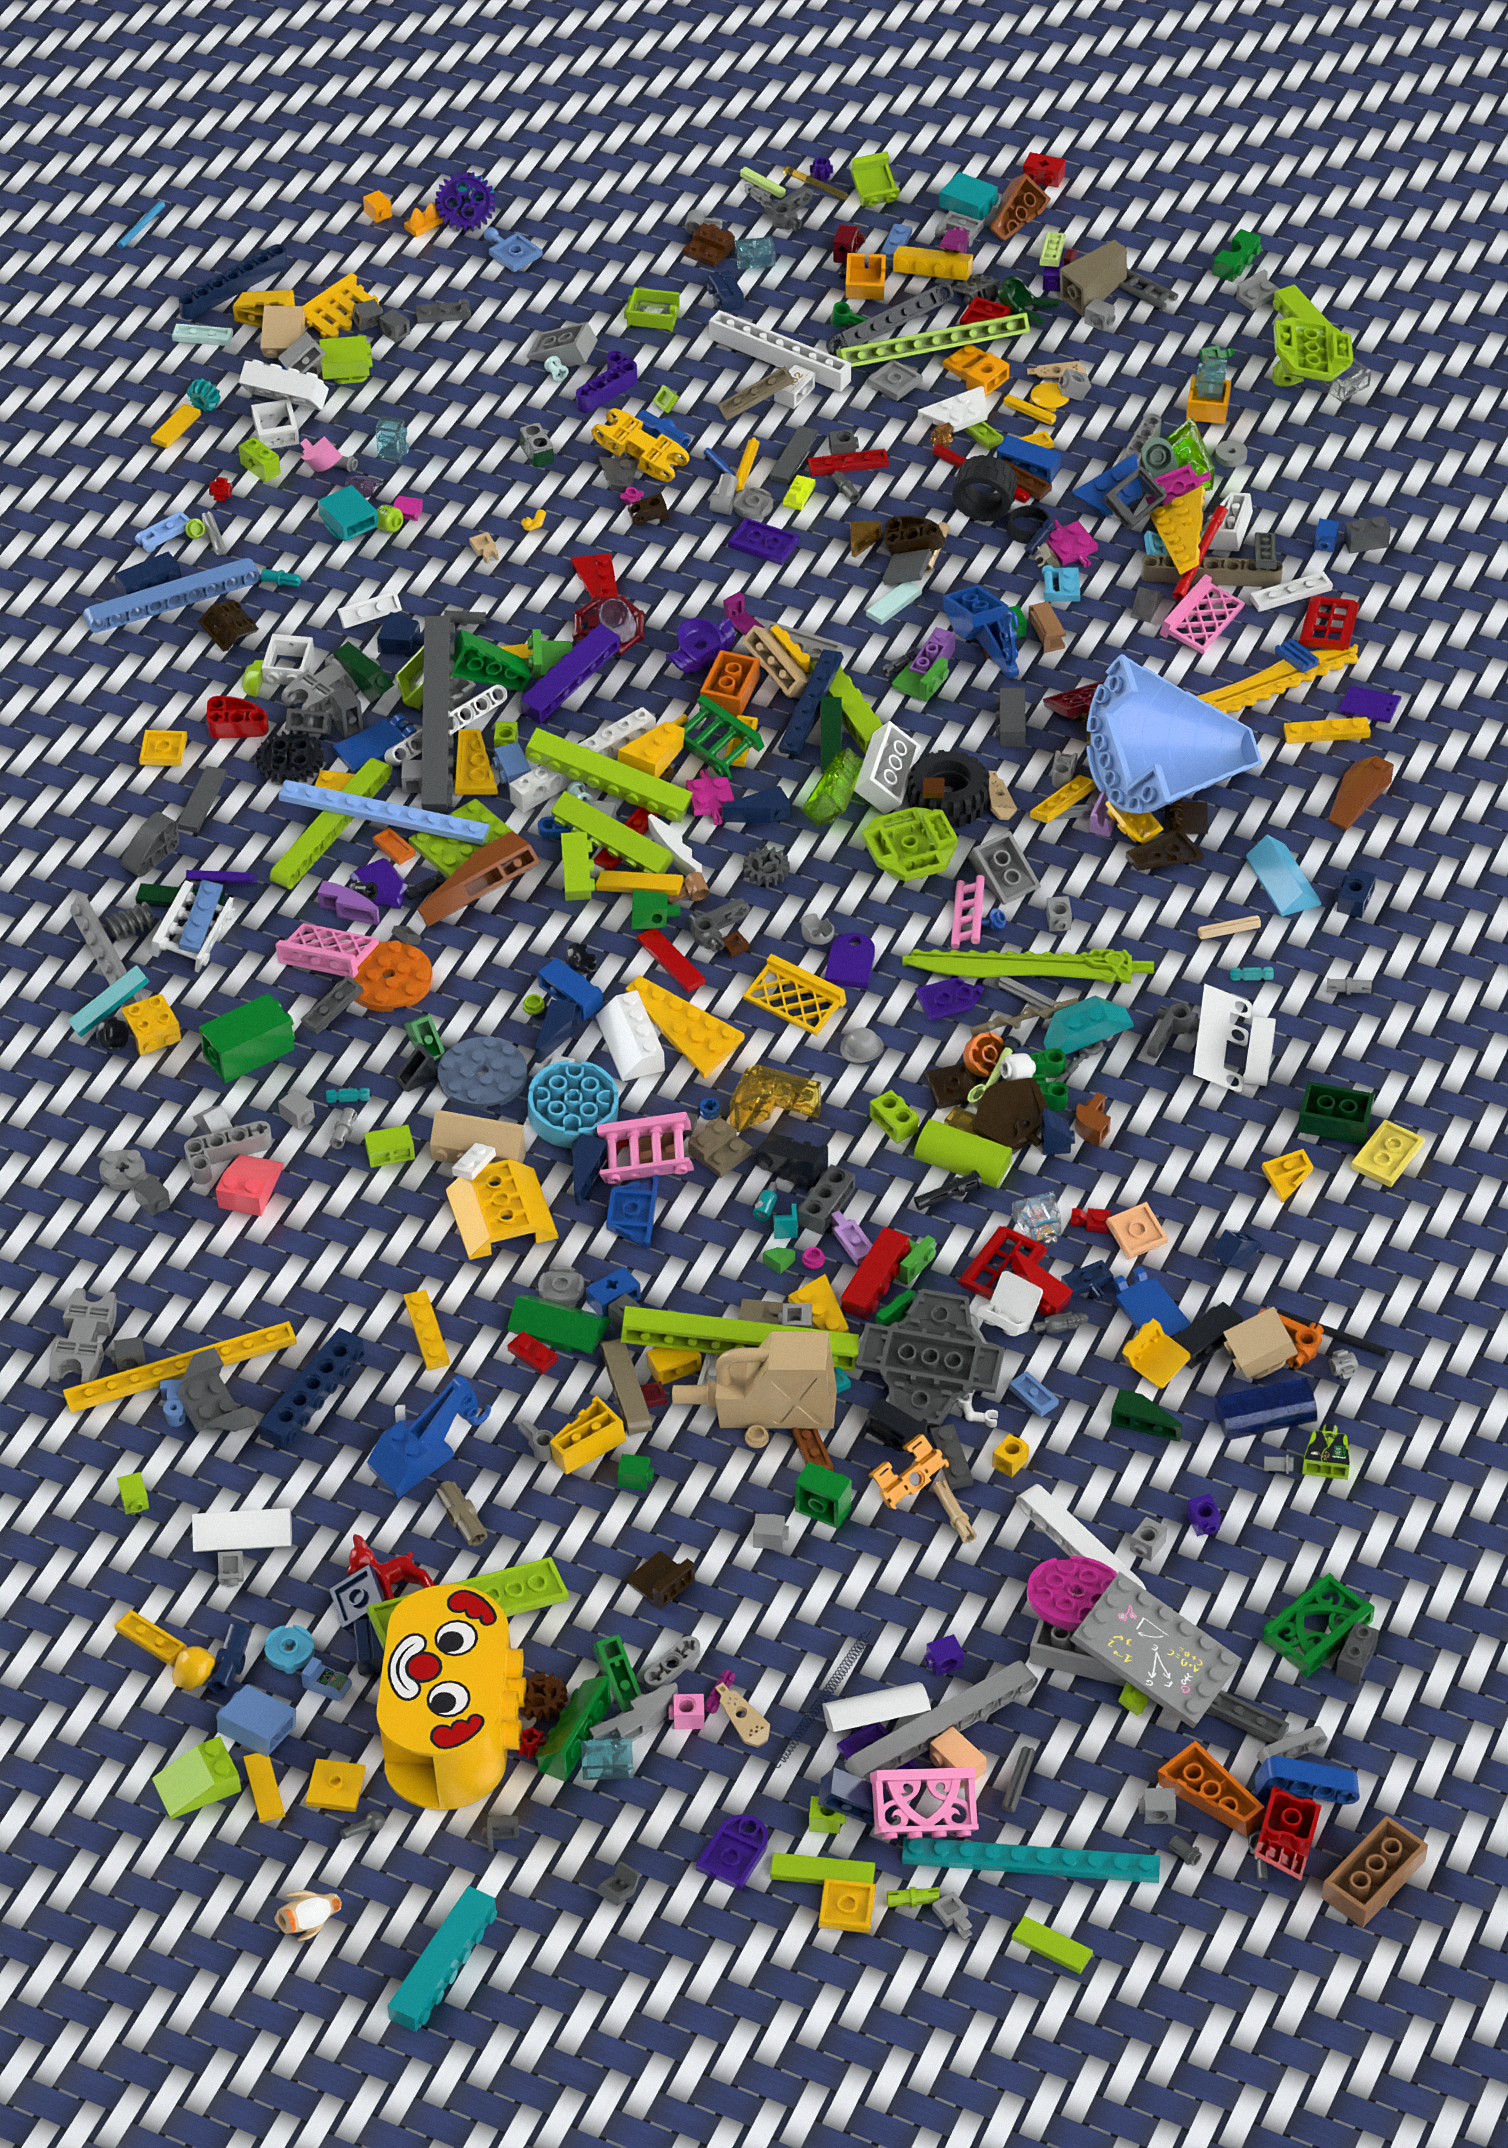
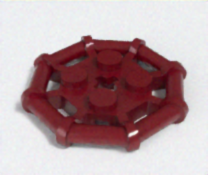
M595 595L582 608L574 611V632L572 637L573 640L579 642L588 635L591 629H595L600 623L604 626L611 624L613 628L609 629L620 636V649L614 654L623 656L637 642L643 641L645 637L643 633L644 618L646 615L643 610H639L628 601L626 596L599 597ZM595 607L597 608V611L591 616L586 615ZM623 607L626 610H628L632 615L627 616L625 613H623ZM582 622L588 624L587 630L582 631ZM621 623L624 624V626H622V628L620 627V629L614 628L617 626L619 627ZM635 623V631L629 630L630 624ZM626 638H629L627 641L621 644L622 641H624Z

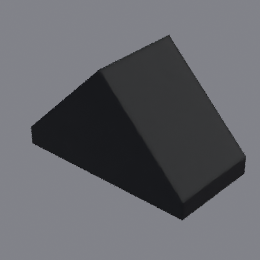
M419 1043L394 1078L406 1092H410L436 1079L434 1057L423 1044Z

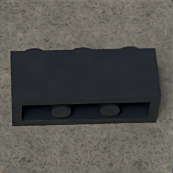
M1222 1302L1218 1306L1210 1308L1207 1314L1200 1319H1195L1185 1330L1177 1332L1173 1340L1187 1350L1191 1357L1185 1365L1193 1369L1223 1347L1224 1342L1227 1341L1223 1332L1242 1323L1243 1317L1225 1302Z

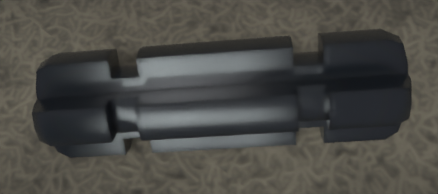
M910 651L891 661L890 664L887 663L881 667L882 674L885 677H889L901 671L910 661L915 660L917 654L914 651Z
M438 873L432 876V878L430 877L417 883L415 887L407 888L405 894L409 900H412L436 888V886L442 885L445 882V878L442 873Z

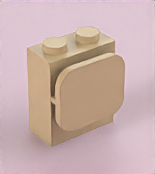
M264 306L260 346L264 357L278 358L305 333L303 306Z
M1274 1306L1223 1332L1227 1339L1224 1345L1229 1355L1234 1353L1236 1356L1232 1361L1237 1371H1243L1247 1379L1250 1377L1259 1379L1280 1369L1286 1363V1359L1298 1353Z

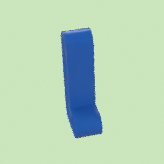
M1281 1756L1267 1758L1254 1778L1256 1799L1262 1805H1268L1273 1785L1290 1794L1340 1804H1354L1360 1798L1358 1776L1355 1772Z

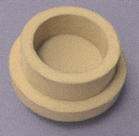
M760 1425L751 1426L745 1433V1442L752 1448H761L768 1443V1432Z

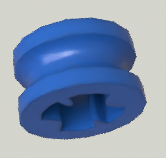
M714 1098L702 1100L700 1103L701 1117L706 1120L718 1118L720 1115L719 1101Z

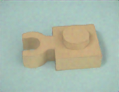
M488 532L469 538L471 547L477 556L483 555V560L486 564L489 563V557H494L496 561L499 560L496 544Z

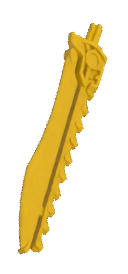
M1358 645L1349 646V649H1344V651L1333 649L1310 651V653L1319 658L1318 665L1304 673L1283 659L1242 681L1196 697L1211 704L1225 714L1228 712H1239L1242 706H1254L1257 700H1268L1271 694H1283L1288 687L1297 688L1300 682H1312L1315 676H1326L1330 672L1329 670L1332 669L1341 670L1346 663L1355 664L1359 660L1356 655Z

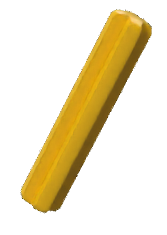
M1010 394L1004 398L1003 404L1049 425H1053L1056 421L1055 414Z

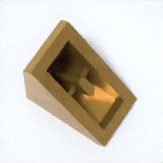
M850 522L851 554L855 558L882 538V522Z

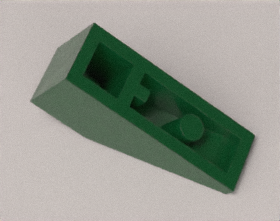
M349 641L332 653L370 703L394 686V683L384 670Z
M1119 1389L1112 1408L1111 1425L1177 1442L1181 1441L1182 1423L1143 1394Z

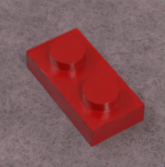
M524 1331L507 1345L510 1353L542 1375L558 1361V1354Z

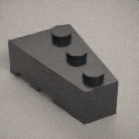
M770 1133L756 1149V1165L762 1170L769 1171L781 1179L792 1182L801 1189L809 1191L812 1186H816L823 1171L826 1172L828 1169V1146L815 1147L811 1146L812 1144L809 1141H804L802 1144L794 1142V1138Z

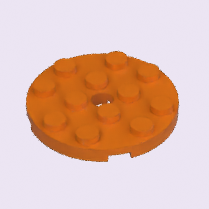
M396 940L380 942L357 967L358 974L355 978H352L364 989V992L354 1001L367 1009L380 1012H393L394 1008L403 1006L409 1008L417 1004L428 994L432 986L433 971L429 958L420 949L410 944ZM392 973H393V975H394V976L389 977V978L383 977V976H386V975H391Z

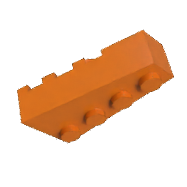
M1196 1740L1158 1770L1159 1786L1175 1788L1176 1796L1242 1835L1249 1836L1263 1824L1265 1807Z

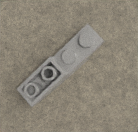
M676 1682L670 1685H663L649 1694L637 1696L634 1700L630 1701L631 1711L622 1712L613 1719L606 1722H598L592 1728H589L592 1747L597 1749L615 1740L623 1747L652 1730L669 1713V1705L674 1704V1694H678Z

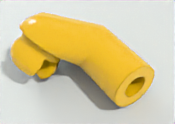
M539 509L534 519L531 520L530 517L523 518L521 521L523 529L532 531L541 527L546 512Z

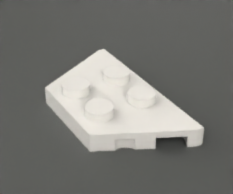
M977 387L919 409L918 417L923 419L926 416L933 419V424L943 426L952 432L985 421L988 418L984 387Z

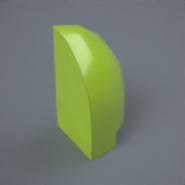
M255 660L253 664L248 665L245 669L242 688L249 696L257 697L261 688L264 660Z

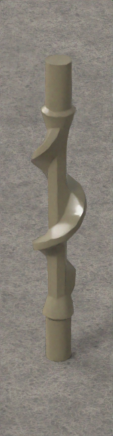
M1073 998L1063 1002L1059 1001L1054 1006L1041 1010L1029 1006L1019 1016L1008 1019L998 1016L992 1021L970 1027L971 1034L974 1036L991 1032L995 1028L1011 1025L1018 1029L1023 1020L1037 1016L1050 1019L1053 1017L1054 1012L1078 1003V999Z

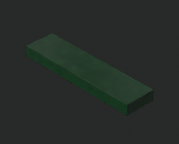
M821 697V774H842V697Z
M140 883L135 898L136 904L146 902L148 905L171 907L181 887ZM192 889V892L195 893V896L197 895L199 889ZM225 892L221 893L218 902L219 905L223 906L225 900ZM187 904L186 909L191 910L193 904Z

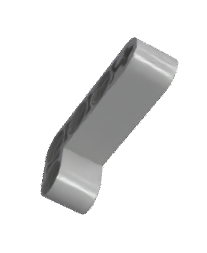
M257 1121L187 1140L184 1144V1150L192 1180L200 1185L209 1183L212 1179V1164L235 1159L240 1154L250 1155L269 1149L272 1146L271 1128L269 1123Z

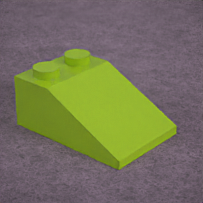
M220 1736L196 1745L152 1778L170 1820L241 1792L239 1774Z

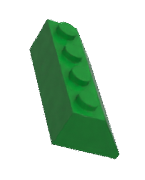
M604 1675L584 1680L579 1689L576 1688L573 1691L570 1704L567 1708L564 1707L562 1709L558 1724L550 1729L546 1744L540 1746L537 1751L538 1771L566 1782L590 1742L589 1728H592L598 1722H602L611 1706L610 1678Z

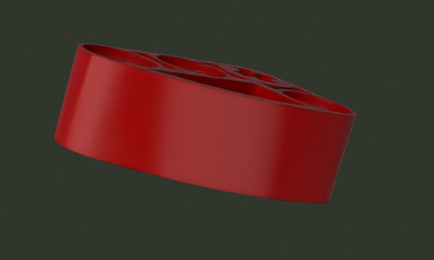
M213 696L207 701L208 733L212 738L262 737L269 732L267 712L258 705L231 696Z

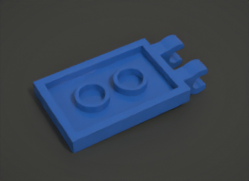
M398 713L390 722L384 719L333 745V752L353 774H356L370 758L384 762L385 753L389 748L411 736L417 730L413 725L406 727L403 722L406 720L405 717Z
M1142 1266L1133 1269V1272L1136 1274L1132 1277L1135 1284L1131 1286L1127 1285L1122 1275L1113 1278L1116 1283L1113 1285V1289L1118 1294L1116 1295L1115 1302L1138 1332L1145 1323H1149L1153 1318L1160 1323L1163 1332L1171 1339H1173L1177 1332L1183 1331L1190 1326V1321L1156 1278L1149 1280Z

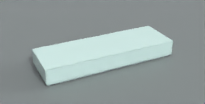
M176 324L172 334V341L229 346L233 336V329Z
M912 582L901 583L866 610V616L882 625L920 596L922 588Z

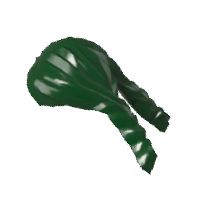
M1016 276L1005 278L999 286L997 293L1002 305L1010 307V310L1014 313H1027L1028 320L1034 322L1036 326H1041L1044 320L1037 313L1029 311L1025 307L1029 305L1046 308L1058 307L1062 302L1060 299L1035 297L1025 283Z

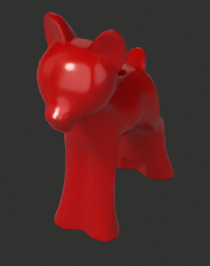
M353 1535L354 1548L349 1555L350 1566L347 1573L351 1576L370 1564L375 1569L385 1601L395 1599L391 1585L402 1580L420 1585L423 1589L436 1586L426 1570L417 1567L413 1563V1552L381 1564L376 1560L374 1553L367 1546L365 1540L360 1535Z

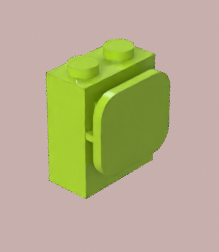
M366 335L319 339L320 347L326 353L321 358L323 380L333 379L338 384L363 382L367 379V376H370L369 368L373 367L372 356H368L372 354L371 344L366 343Z

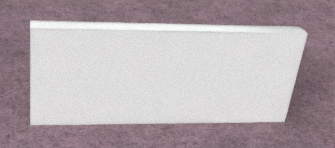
M290 1508L192 1514L193 1552L292 1546V1515Z
M920 1682L822 1704L827 1729L833 1732L931 1710L926 1690Z

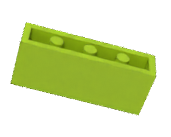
M929 1119L918 1138L914 1159L961 1176L969 1175L971 1171L977 1170L983 1184L997 1188L1012 1163V1148Z

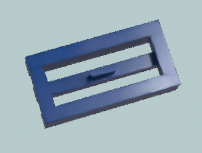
M1292 638L1288 639V643L1284 641L1281 646H1275V653L1302 673L1318 665L1319 658Z

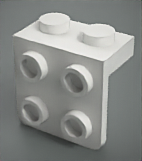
M1004 1271L1001 1273L990 1303L980 1306L977 1315L984 1318L983 1321L985 1323L1003 1328V1332L1010 1336H1017L1028 1332L1043 1290L1009 1271Z

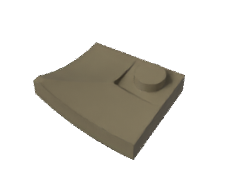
M742 1298L738 1320L779 1325L778 1314L783 1312V1304L789 1303Z

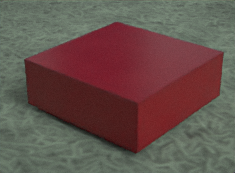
M661 1381L640 1385L647 1408L667 1404V1398Z

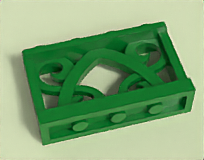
M1328 1573L1324 1578H1318L1310 1590L1302 1592L1291 1606L1287 1605L1284 1607L1275 1620H1269L1265 1624L1262 1642L1270 1645L1299 1669V1673L1308 1678L1345 1645L1355 1622L1368 1626L1373 1621L1375 1606L1368 1601L1364 1602L1336 1580L1334 1575ZM1328 1592H1332L1339 1598V1602L1337 1605H1333L1332 1596L1328 1600H1324L1322 1597ZM1344 1602H1345L1347 1605H1349L1352 1609H1354L1355 1611L1343 1607ZM1316 1614L1330 1615L1328 1625L1331 1633L1329 1635L1323 1632L1305 1634V1616ZM1336 1616L1338 1617L1337 1621H1342L1340 1625L1334 1623ZM1287 1629L1290 1631V1633L1285 1634L1284 1637L1287 1639H1293L1296 1637L1297 1639L1291 1642H1285L1278 1635L1282 1631ZM1314 1639L1321 1640L1317 1645L1313 1643ZM1299 1646L1304 1656L1297 1652L1294 1647Z

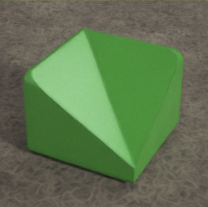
M776 1247L763 1253V1263L779 1274L783 1273L795 1262V1251L792 1249Z

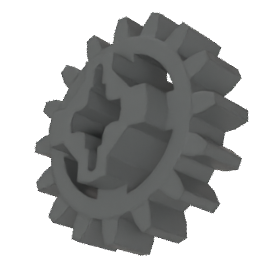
M764 846V850H760L757 847L755 853L749 851V857H744L743 872H745V878H749L751 883L757 881V886H760L762 883H765L766 887L769 886V883L777 885V880L783 882L784 876L788 877L790 861H788V856H783L782 850L776 852V847H773L771 850H768L767 846Z

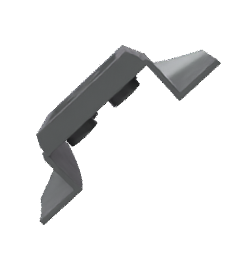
M215 1347L193 1355L176 1393L197 1432L212 1427L237 1432L256 1425L248 1407L238 1409L219 1374L224 1364Z

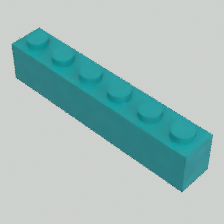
M469 1885L467 1886L387 2005L389 2020L414 2032H417L421 2024H426L430 2017L431 2009L435 2004L438 2005L440 2003L445 1988L448 1984L454 1982L458 1973L457 1970L461 1964H465L468 1961L471 1949L475 1943L478 1944L482 1940L484 1929L488 1923L492 1924L497 1916L494 1897Z

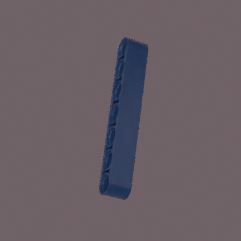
M282 244L272 245L181 295L178 299L180 316L185 320L194 319L286 268L288 265L286 247Z

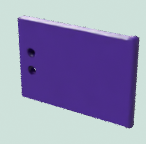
M1350 686L1338 709V713L1361 718L1367 717L1370 720L1390 723L1401 701V696Z

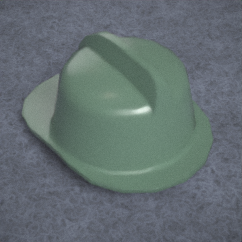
M1155 437L1145 442L1141 451L1142 460L1145 468L1152 474L1153 479L1178 469V462L1174 451L1167 440Z

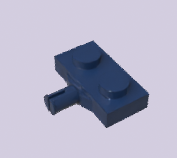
M1100 1260L1061 1276V1282L1073 1290L1072 1298L1086 1292H1092L1096 1300L1100 1301V1298L1103 1300L1106 1296L1100 1287L1113 1282L1114 1275L1104 1261Z

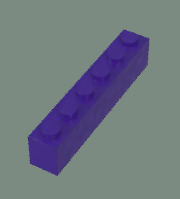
M601 623L595 629H591L582 641L577 642L572 651L565 654L555 667H551L542 679L536 681L533 688L521 696V713L541 724L620 649V636Z

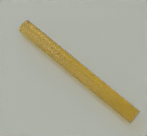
M789 166L784 168V173L843 200L848 198V193Z

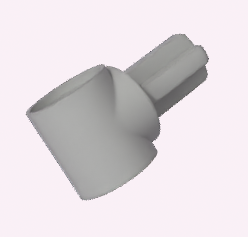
M691 210L688 213L685 230L691 235L703 223L707 225L714 224L719 230L722 229L721 219L705 218V214L699 210Z
M523 1420L518 1429L529 1440L528 1445L534 1451L535 1458L542 1462L553 1459L550 1441L554 1438V1435L548 1430H538L529 1420Z

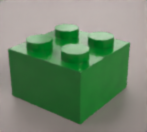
M808 1462L795 1482V1511L839 1529L851 1510L852 1479L843 1474L832 1472L821 1465Z

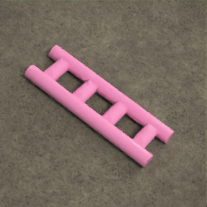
M978 875L976 882L965 885V882L962 880L956 882L951 947L953 949H958L961 941L971 939L973 944H979L985 881V877L982 875ZM975 892V898L963 901L964 894ZM974 907L973 914L962 917L963 910ZM972 923V930L961 932V926Z

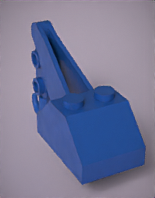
M979 585L944 595L943 607L954 632L966 640L976 638L1007 679L1018 676L1019 669L1015 662L1018 657V651L1015 647L1017 634L1012 627L1011 618L1015 627H1018V619L1016 614L1009 609V605Z
M462 1375L454 1377L445 1390L417 1419L399 1421L380 1436L367 1461L369 1469L398 1499L455 1456L452 1448L444 1439L457 1412L462 1419L467 1420L472 1426L482 1424L491 1413V1405L489 1404L486 1406L485 1412L481 1416L476 1417L478 1402L474 1391L470 1388V1383Z

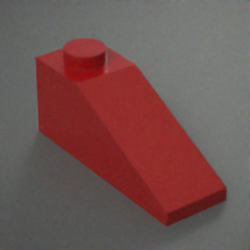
M1017 1250L1011 1264L1015 1274L1043 1290L1037 1310L1044 1316L1059 1314L1069 1304L1073 1290Z

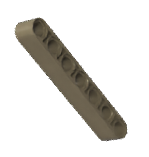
M1146 555L1142 558L1141 578L1146 582L1178 583L1183 574H1179L1170 555ZM1204 557L1190 584H1197L1206 574L1212 577L1211 583L1214 585L1272 587L1281 584L1283 565L1277 561L1276 569H1263L1255 567V559Z

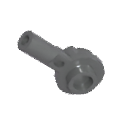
M1256 1831L1249 1837L1248 1847L1252 1854H1255L1261 1831ZM1255 1856L1257 1861V1880L1266 1881L1268 1880L1267 1863Z

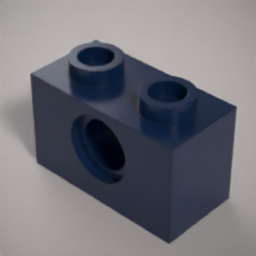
M1351 868L1349 875H1345L1343 878L1342 890L1338 889L1335 896V902L1338 903L1337 912L1362 919L1374 893L1377 874Z

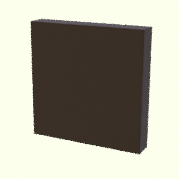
M965 1063L924 1072V1078L938 1109L968 1103L969 1092L977 1086L972 1073L968 1070Z

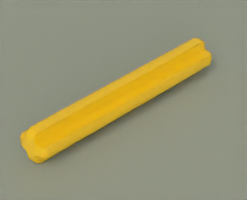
M755 437L748 440L735 476L738 477L736 492L744 489L760 442Z

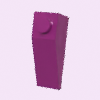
M954 226V229L947 230L939 247L943 251L966 254L969 233L963 227Z

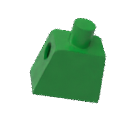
M633 890L631 929L667 927V917L680 918V905L668 904V894Z

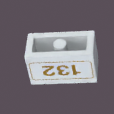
M796 364L788 370L794 383L774 394L775 402L795 409L815 388V372Z

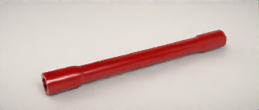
M1222 505L1216 507L1201 539V543L1198 545L1200 550L1199 565L1219 526H1221L1228 513L1227 508ZM1199 565L1183 574L1172 594L1175 599H1184Z

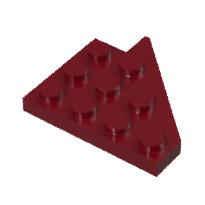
M1105 680L1044 698V707L1069 719L1079 718L1082 713H1089L1095 691L1099 684H1104Z

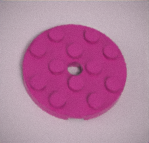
M1070 1556L1068 1560L1059 1561L1053 1558L1037 1566L1031 1573L1027 1586V1599L1031 1608L1043 1621L1061 1627L1066 1631H1074L1078 1629L1118 1573L1106 1564L1087 1557ZM1076 1592H1080V1593H1081V1594H1075L1074 1596H1072L1073 1593H1076Z

